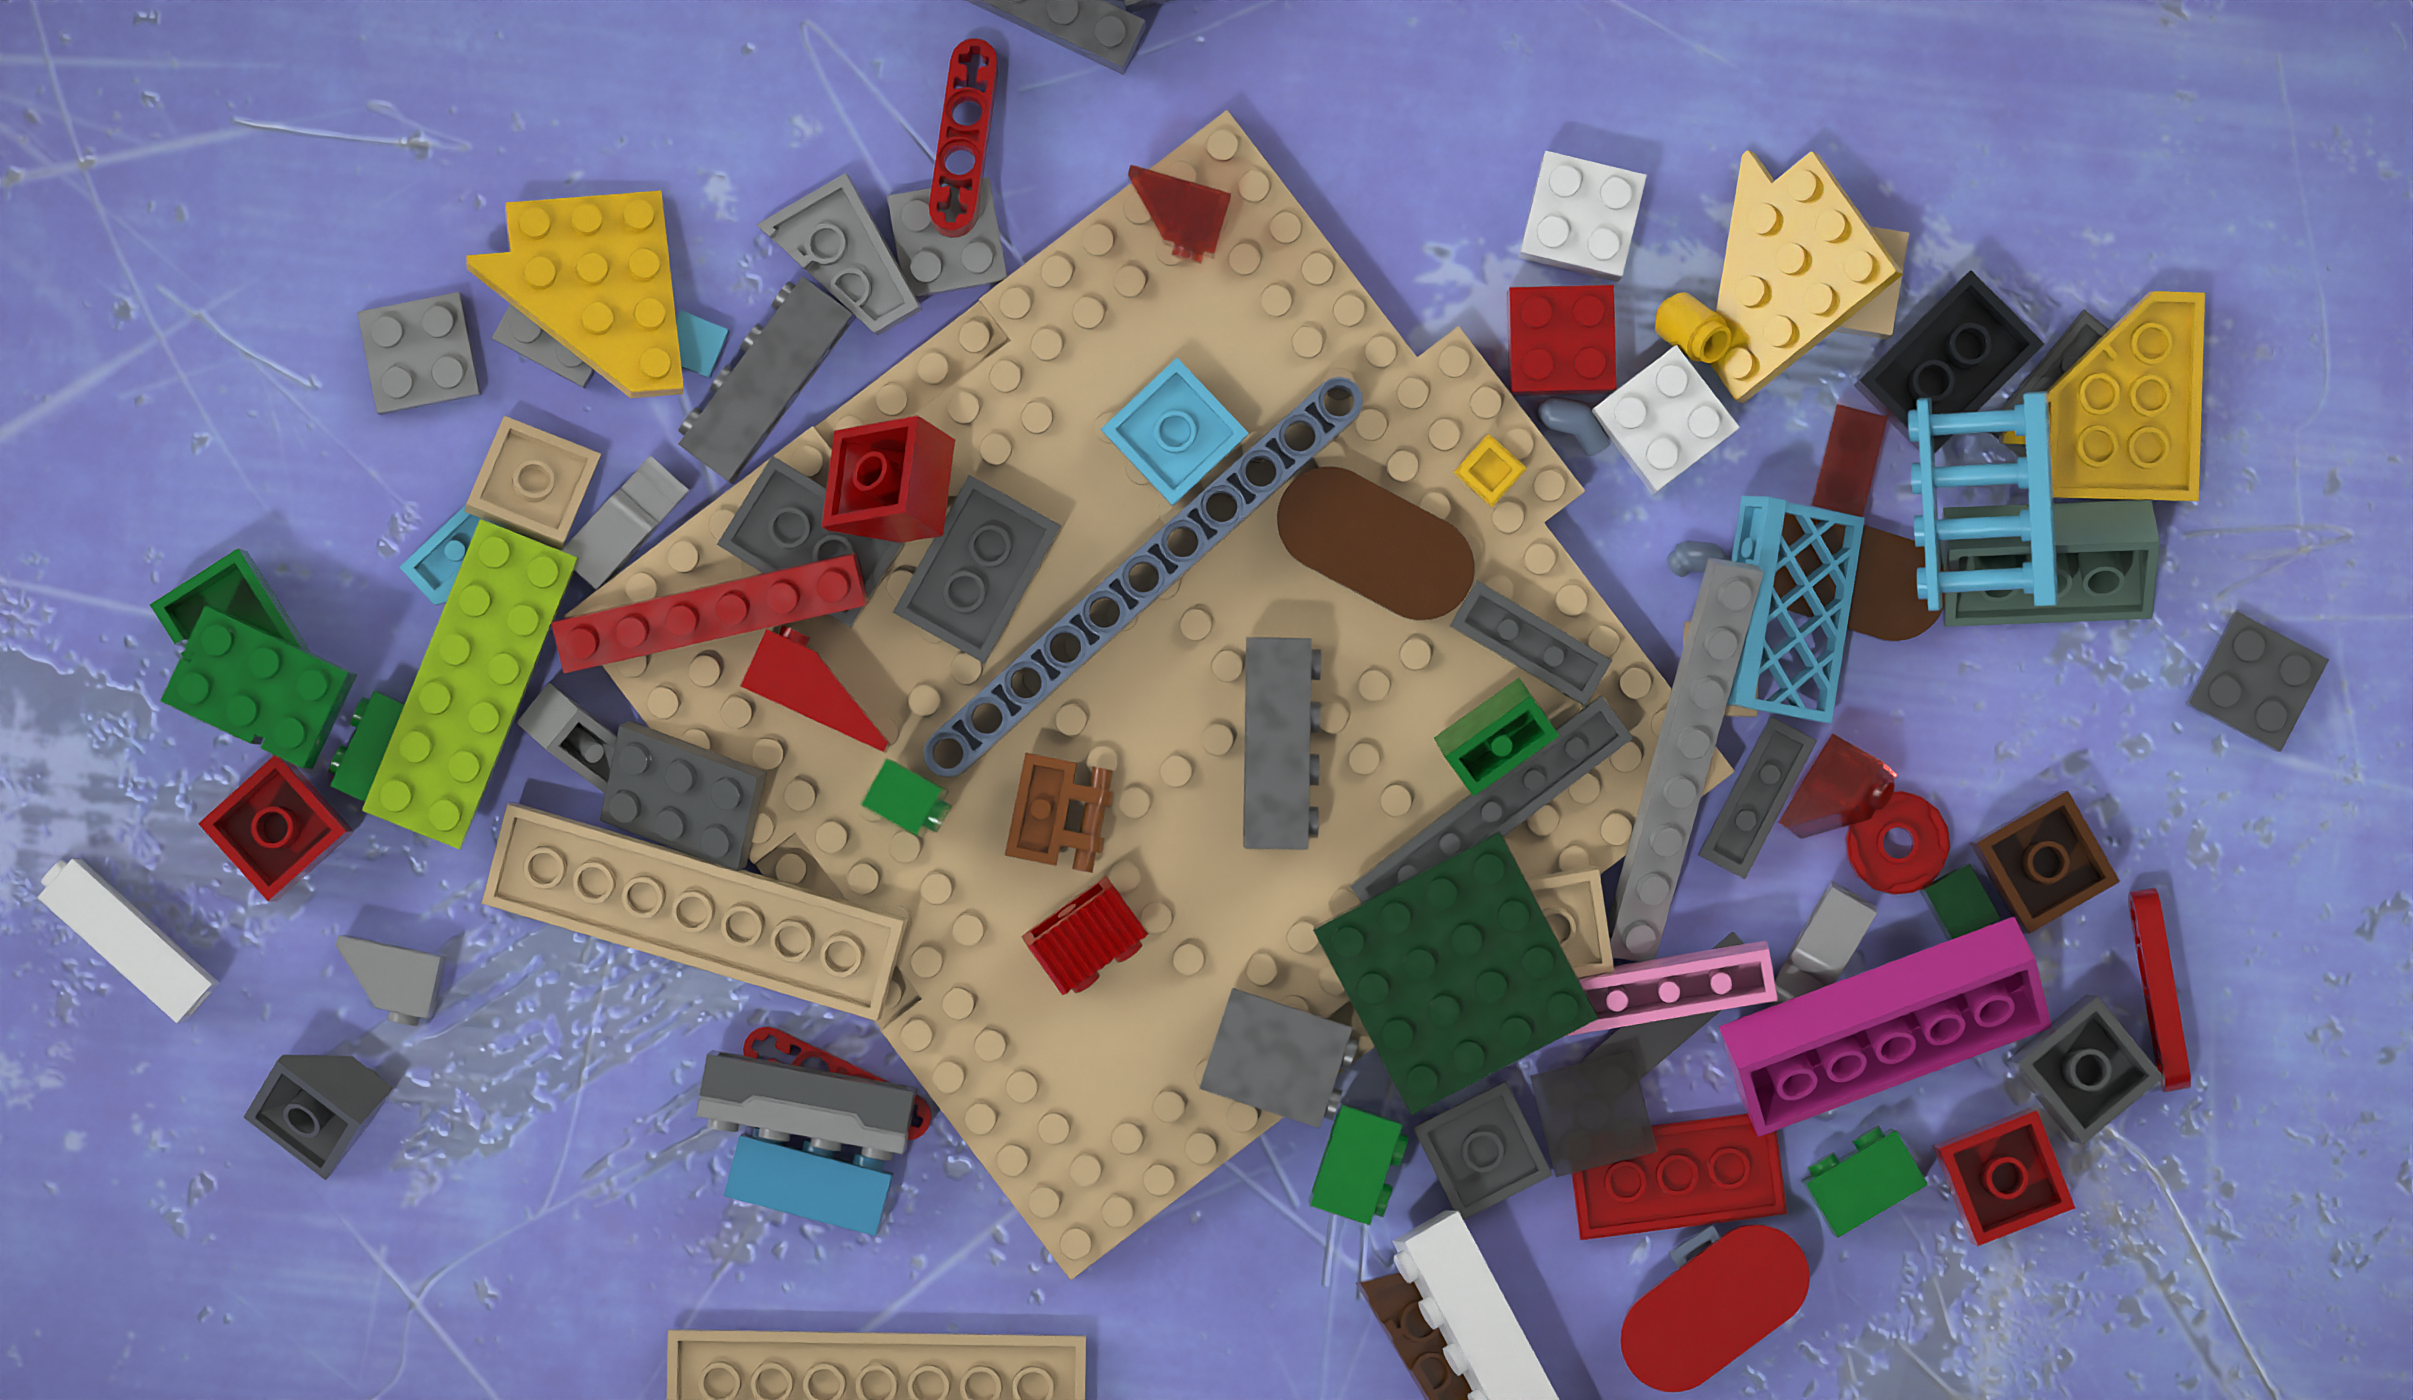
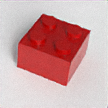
M1614 285L1509 287L1507 291L1509 392L1511 395L1613 394L1617 389Z
M275 755L198 823L268 902L280 900L354 833V830L294 764Z
M2027 1108L1932 1145L1969 1241L1976 1246L1991 1242L2076 1208L2038 1110Z

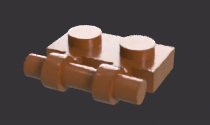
M1025 752L1005 856L1057 866L1060 847L1066 846L1076 848L1072 869L1093 873L1096 854H1102L1105 838L1100 837L1105 809L1112 806L1114 792L1109 791L1113 770L1093 766L1089 787L1074 784L1077 768L1076 762ZM1070 799L1085 802L1079 833L1064 830Z

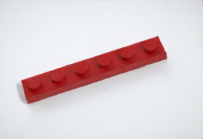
M854 552L555 620L551 625L563 673L565 674L866 606L869 602L857 553Z

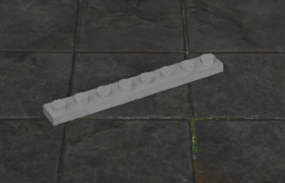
M1708 558L1607 922L1613 958L1640 962L1656 959L1764 574L1757 565Z

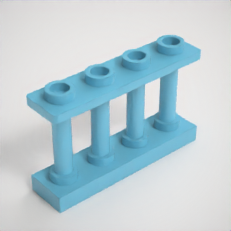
M2048 391L2026 392L2023 394L2024 404H2015L2014 410L1932 414L1931 398L1918 399L1917 410H1909L1910 442L1919 441L1920 462L1911 464L1913 494H1922L1923 515L1914 516L1916 547L1925 546L1926 567L1917 568V590L1919 599H1928L1929 611L1940 610L1942 608V593L2024 589V594H2034V606L2056 605L2059 601ZM2016 431V436H2026L2027 457H2017V463L1935 467L1933 435ZM2018 484L2019 489L2028 488L2029 509L2020 510V515L1938 519L1936 488ZM2021 536L2022 541H2031L2032 562H2023V568L1941 572L1939 540Z

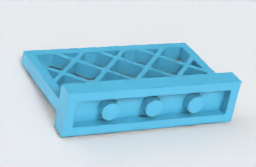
M1769 496L1741 497L1731 561L1757 565L1764 574L1727 706L1742 707L1832 724L1865 518L1790 503L1787 500ZM1785 514L1795 515L1805 532L1790 547H1788L1781 535ZM1811 519L1819 520L1820 522L1814 525ZM1833 524L1844 525L1846 528L1843 547L1832 556L1820 535ZM1811 543L1823 564L1806 577L1794 556ZM1785 565L1797 585L1780 599L1773 588L1775 572ZM1829 573L1836 585L1834 600L1823 607L1812 586ZM1803 595L1814 616L1798 629L1786 608ZM1777 616L1789 637L1771 650L1765 640L1767 623ZM1821 625L1828 637L1826 651L1815 659L1804 638ZM1795 647L1806 667L1789 680L1778 659ZM1769 668L1780 689L1767 700L1755 699L1758 676ZM1811 677H1813L1820 689L1816 710L1806 708L1795 691ZM1786 698L1790 705L1781 704L1780 702Z

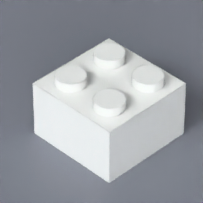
M1545 150L1518 258L1619 282L1623 276L1647 175Z
M1677 345L1592 409V413L1605 434L1652 495L1740 428Z

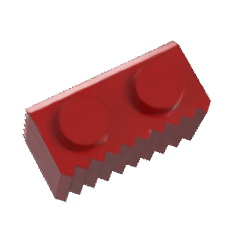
M1106 875L1021 937L1060 993L1065 995L1071 989L1074 993H1079L1089 988L1098 980L1100 976L1098 970L1103 969L1113 959L1120 963L1131 958L1141 949L1143 944L1140 940L1145 939L1148 933Z

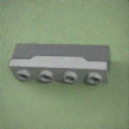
M712 1050L706 1057L700 1090L701 1098L698 1101L696 1116L708 1118L707 1127L717 1130L738 1132L739 1124L760 1128L758 1136L771 1140L789 1141L790 1135L796 1134L811 1137L810 1146L841 1151L842 1143L863 1147L861 1154L863 1156L880 1160H892L893 1153L903 1154L907 1148L908 1130L911 1126L917 1088Z

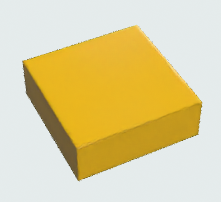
M1488 433L1453 474L1492 508L1527 468Z

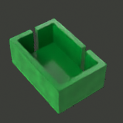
M239 548L150 604V607L175 645L186 646L206 605L218 608L311 652L248 551ZM186 649L180 654L183 659L191 660L194 653Z
M205 605L185 646V649L194 654L191 660L179 659L160 702L247 743L261 745L260 749L298 767L313 769L358 674L218 608Z

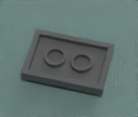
M772 455L717 545L762 573L856 552L869 601L904 543L832 532L822 528L826 488ZM865 606L829 615L852 628Z
M969 475L945 517L943 536L934 537L893 613L986 664L1062 526Z
M627 721L619 725L600 821L689 855L739 871L747 866L767 772L635 722Z

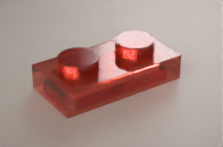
M1839 404L1835 405L1810 506L1863 517L1887 416Z

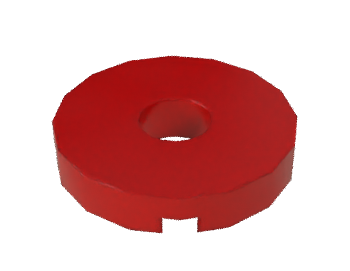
M1898 791L1881 793L1864 802L1850 819L1845 836L1847 860L1859 879L1874 890L1897 895L1915 893L1936 879L1947 860L1950 840L1948 826L1935 806L1921 796ZM1893 828L1904 829L1909 833L1912 840L1910 851L1902 858L1889 856L1883 847L1885 834Z

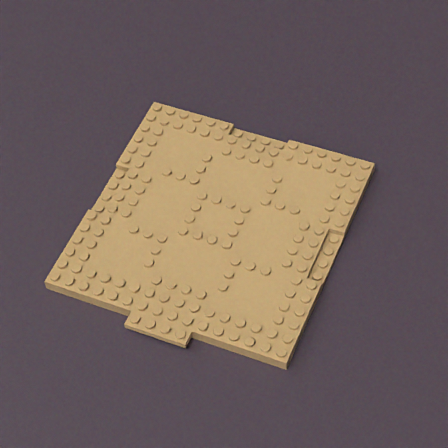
M1228 110L1224 111L979 298V302L818 425L810 427L774 455L777 459L827 489L835 430L919 415L955 439L946 516L968 476L971 475L1062 526L986 664L893 613L934 538L904 543L852 628L829 614L782 624L810 637L807 648L821 656L890 742L887 753L740 687L766 629L778 634L782 625L602 665L649 728L767 772L748 856L763 876L907 918L882 1017L875 1021V1023L1070 1280L1284 1118L1283 1116L1199 1089L1232 988L1351 1026L1353 1029L1350 1038L1359 1041L1352 1064L1375 1047L1319 943L1313 928L1361 903V900L1349 885L1470 794L1467 787L1443 756L1434 737L1517 678H1520L1555 729L1585 707L1451 628L1450 624L1465 599L1457 608L1439 618L1420 621L1409 620L1392 613L1296 561L1288 553L1279 535L1277 512L1283 493L1297 477L1319 467L1344 468L1447 521L1463 534L1472 550L1475 568L1470 590L1475 582L1479 581L1612 660L1587 705L1597 697L1602 696L1632 735L1633 739L1503 836L1525 878L1593 866L1599 869L1601 875L1626 855L1672 688L1545 524L1546 521L1585 492L1578 480L1459 326L1418 357L1414 354ZM1178 358L1243 426L1249 435L1183 498L1172 506L1101 431V428L1173 360ZM1335 377L1347 378L1357 384L1362 392L1363 403L1359 416L1346 430L963 774L950 778L937 775L929 769L924 757L925 745L940 727L1321 384ZM1340 388L1329 391L1323 400L1326 410L1334 416H1345L1354 407L1351 394ZM1294 424L1285 432V442L1294 451H1306L1315 442L1314 432L1305 424ZM1488 433L1527 468L1492 508L1453 474ZM770 459L566 613L564 617H572L761 574L762 572L721 548L717 543ZM1255 459L1246 467V477L1254 486H1267L1276 477L1274 465L1266 459ZM1221 493L1210 498L1206 509L1213 520L1226 522L1236 514L1237 504L1230 495ZM1177 529L1169 536L1167 545L1175 556L1188 557L1197 549L1198 538L1189 529ZM1138 564L1130 571L1129 584L1138 592H1149L1158 584L1159 573L1150 564ZM1107 598L1099 599L1090 609L1091 621L1096 626L1102 628L1111 627L1120 616V608L1117 603ZM1068 633L1057 636L1051 645L1053 658L1062 663L1074 661L1079 656L1081 650L1079 639ZM1246 637L1311 638L1312 649H1321V679L1311 680V701L1320 702V732L1310 733V754H1319V785H1309V806H1318L1319 830L1318 838H1309L1308 850L1245 849L1243 847ZM1029 668L1018 671L1012 680V689L1021 698L1035 696L1040 691L1042 685L1039 673ZM990 703L979 706L973 715L974 726L979 732L985 734L998 730L1003 719L999 707ZM951 738L942 740L935 747V761L940 767L945 769L956 767L963 758L961 744ZM1716 746L1701 797L1735 772ZM1025 752L1076 762L1077 768L1074 784L1089 787L1093 766L1113 770L1109 791H1113L1114 796L1112 806L1105 809L1100 837L1105 838L1102 854H1096L1093 873L1072 869L1076 848L1066 846L1060 847L1057 866L1005 856ZM886 758L903 765L949 791L944 801L951 804L952 807L937 833L928 830L924 837L915 836L860 805ZM1070 799L1064 830L1080 832L1085 802ZM1107 875L1148 935L1145 939L1140 940L1143 945L1131 958L1120 963L1113 959L1103 969L1098 970L1100 976L1089 988L1079 993H1074L1071 989L1068 994L1062 995L1021 936ZM1339 1068L1338 1074H1340L1345 1069Z

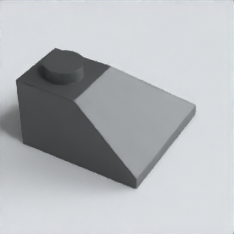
M282 1055L275 1063L243 1118L324 1180H327L375 1118L393 1087L380 1078L374 1070L367 1068L353 1056Z

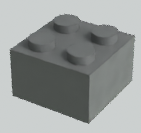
M2093 995L2083 996L2051 1023L2052 1028L2040 1032L2006 1060L2072 1142L2085 1144L2164 1078L2098 996Z

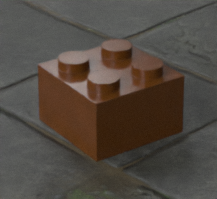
M2068 790L2059 791L1970 842L1971 847L2011 916L2015 917L2024 934L2032 933L2120 882Z

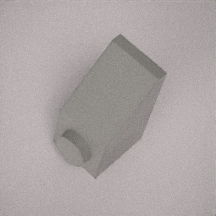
M549 682L516 723L545 750L603 793H606L617 735Z
M347 935L337 937V949L375 1008L389 1011L388 1021L418 1026L420 1017L425 1019L434 1018L446 956Z

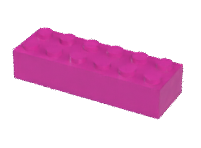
M2015 917L1988 925L1982 929L1719 1026L1739 1096L1758 1137L2052 1028L2036 958Z

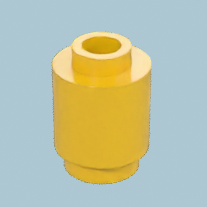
M1686 292L1675 294L1664 300L1657 310L1655 320L1657 335L1673 347L1677 345L1681 352L1691 360L1712 363L1721 358L1727 351L1731 342V331L1727 328L1726 321L1691 294Z

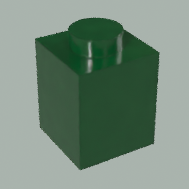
M1970 864L1961 865L1919 890L1947 941L1982 929L2001 919Z

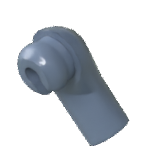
M1551 397L1542 401L1539 405L1537 417L1540 423L1551 430L1576 435L1588 456L1601 453L1610 445V441L1585 402L1563 397Z
M1690 540L1677 544L1675 551H1672L1667 558L1670 570L1680 577H1685L1691 571L1704 573L1709 557L1731 560L1722 548L1715 543Z

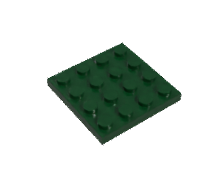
M1501 831L1486 837L1313 928L1319 943L1411 1115L1598 1019L1590 999Z

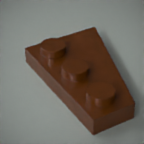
M1397 1272L1355 1282L1424 1399L1468 1400L1467 1395L1472 1392V1389L1464 1374L1458 1376L1447 1362L1443 1348L1448 1346L1439 1327L1432 1329L1423 1317L1418 1302L1423 1300L1414 1281L1408 1283L1401 1273Z

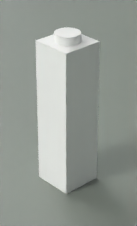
M72 858L68 864L60 860L41 880V883L46 888L37 898L176 1023L186 1022L220 984L84 860Z

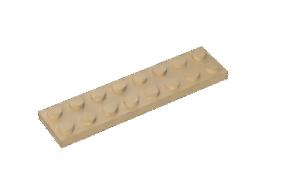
M515 802L508 803L506 806L481 903L874 1021H878L882 1017L907 923V918L745 870L736 871L681 851Z
M669 1329L667 1400H1086L1087 1335Z

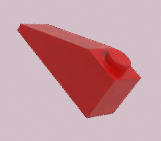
M784 625L781 626L778 634L766 629L740 687L887 753L890 742L821 656L807 648L810 637Z

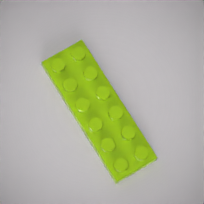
M479 520L362 811L462 850L551 630V623L555 620L579 558L485 520Z

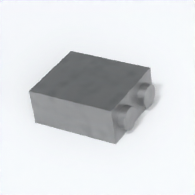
M1232 988L1199 1089L1320 1128L1323 1118L1332 1121L1334 1119L1342 1095V1090L1333 1088L1339 1068L1350 1070L1359 1041L1350 1038L1353 1029L1351 1026Z

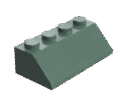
M2152 500L2053 503L2059 599L2057 604L2034 606V594H2024V589L1945 593V605L1943 608L1944 627L2152 619L2160 546ZM2029 504L1943 508L1942 519L2020 515V510L2029 509ZM2021 536L1941 540L1940 542L1941 566L1944 572L2023 568V562H2032L2031 541H2022Z

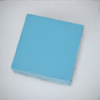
M680 310L676 324L681 367L710 379L730 331Z

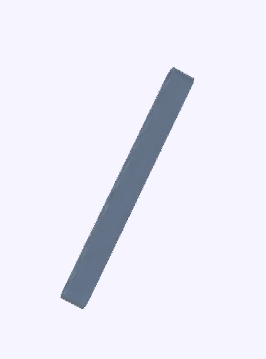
M1343 377L1331 378L1321 384L940 727L925 745L924 757L929 769L937 775L950 778L963 774L1346 430L1359 416L1363 403L1362 392L1357 384ZM1340 388L1351 394L1354 407L1350 413L1345 416H1334L1326 410L1323 400L1329 391ZM1299 423L1310 427L1315 435V442L1311 448L1301 452L1294 451L1288 447L1284 437L1285 432L1290 426ZM1260 458L1270 461L1276 469V477L1273 482L1263 487L1254 486L1250 483L1245 473L1249 463ZM1216 494L1230 495L1237 504L1236 514L1226 522L1215 521L1207 513V503ZM1177 529H1189L1198 538L1197 549L1188 557L1175 556L1168 548V538ZM1146 563L1156 568L1159 573V581L1153 590L1142 593L1131 587L1128 578L1133 567ZM1107 598L1117 603L1120 608V616L1114 625L1102 628L1096 626L1091 621L1090 609L1099 599ZM1061 634H1072L1080 641V654L1072 662H1058L1051 654L1052 642ZM1022 669H1033L1041 677V689L1031 698H1021L1012 689L1013 677ZM990 703L999 707L1003 719L998 730L985 734L979 732L974 726L973 715L979 706ZM951 738L961 744L963 758L956 767L945 769L940 767L935 761L934 751L939 742Z

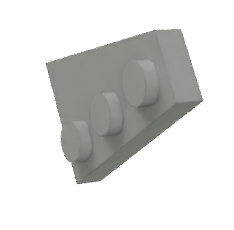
M844 173L757 224L764 233L783 248L800 266L807 270L876 335L884 333L923 310L848 174Z

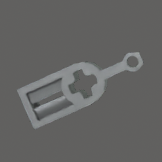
M650 455L630 479L600 507L562 549V552L579 558L575 571L598 590L619 573L653 535L659 524L690 491Z
M1831 880L1774 979L1778 1001L1767 1003L1775 1006L1789 999L1834 984L1877 915V907Z

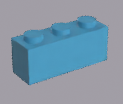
M754 1127L752 1135L744 1133L739 1135L724 1197L873 1236L879 1233L894 1176L893 1172L883 1170L884 1160L866 1157L855 1153L853 1162L833 1157L834 1151L810 1146V1141L808 1140L804 1141L803 1149L782 1144L783 1141L758 1136L760 1129L758 1127Z

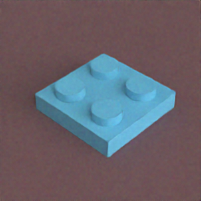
M1178 358L1173 360L1101 428V431L1172 506L1183 498L1249 435L1243 426Z

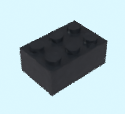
M1970 270L1853 386L1910 442L1908 412L1909 410H1917L1918 399L1931 398L1932 414L1977 412L2045 343ZM1954 434L1933 435L1934 454ZM1919 441L1910 442L1920 452Z

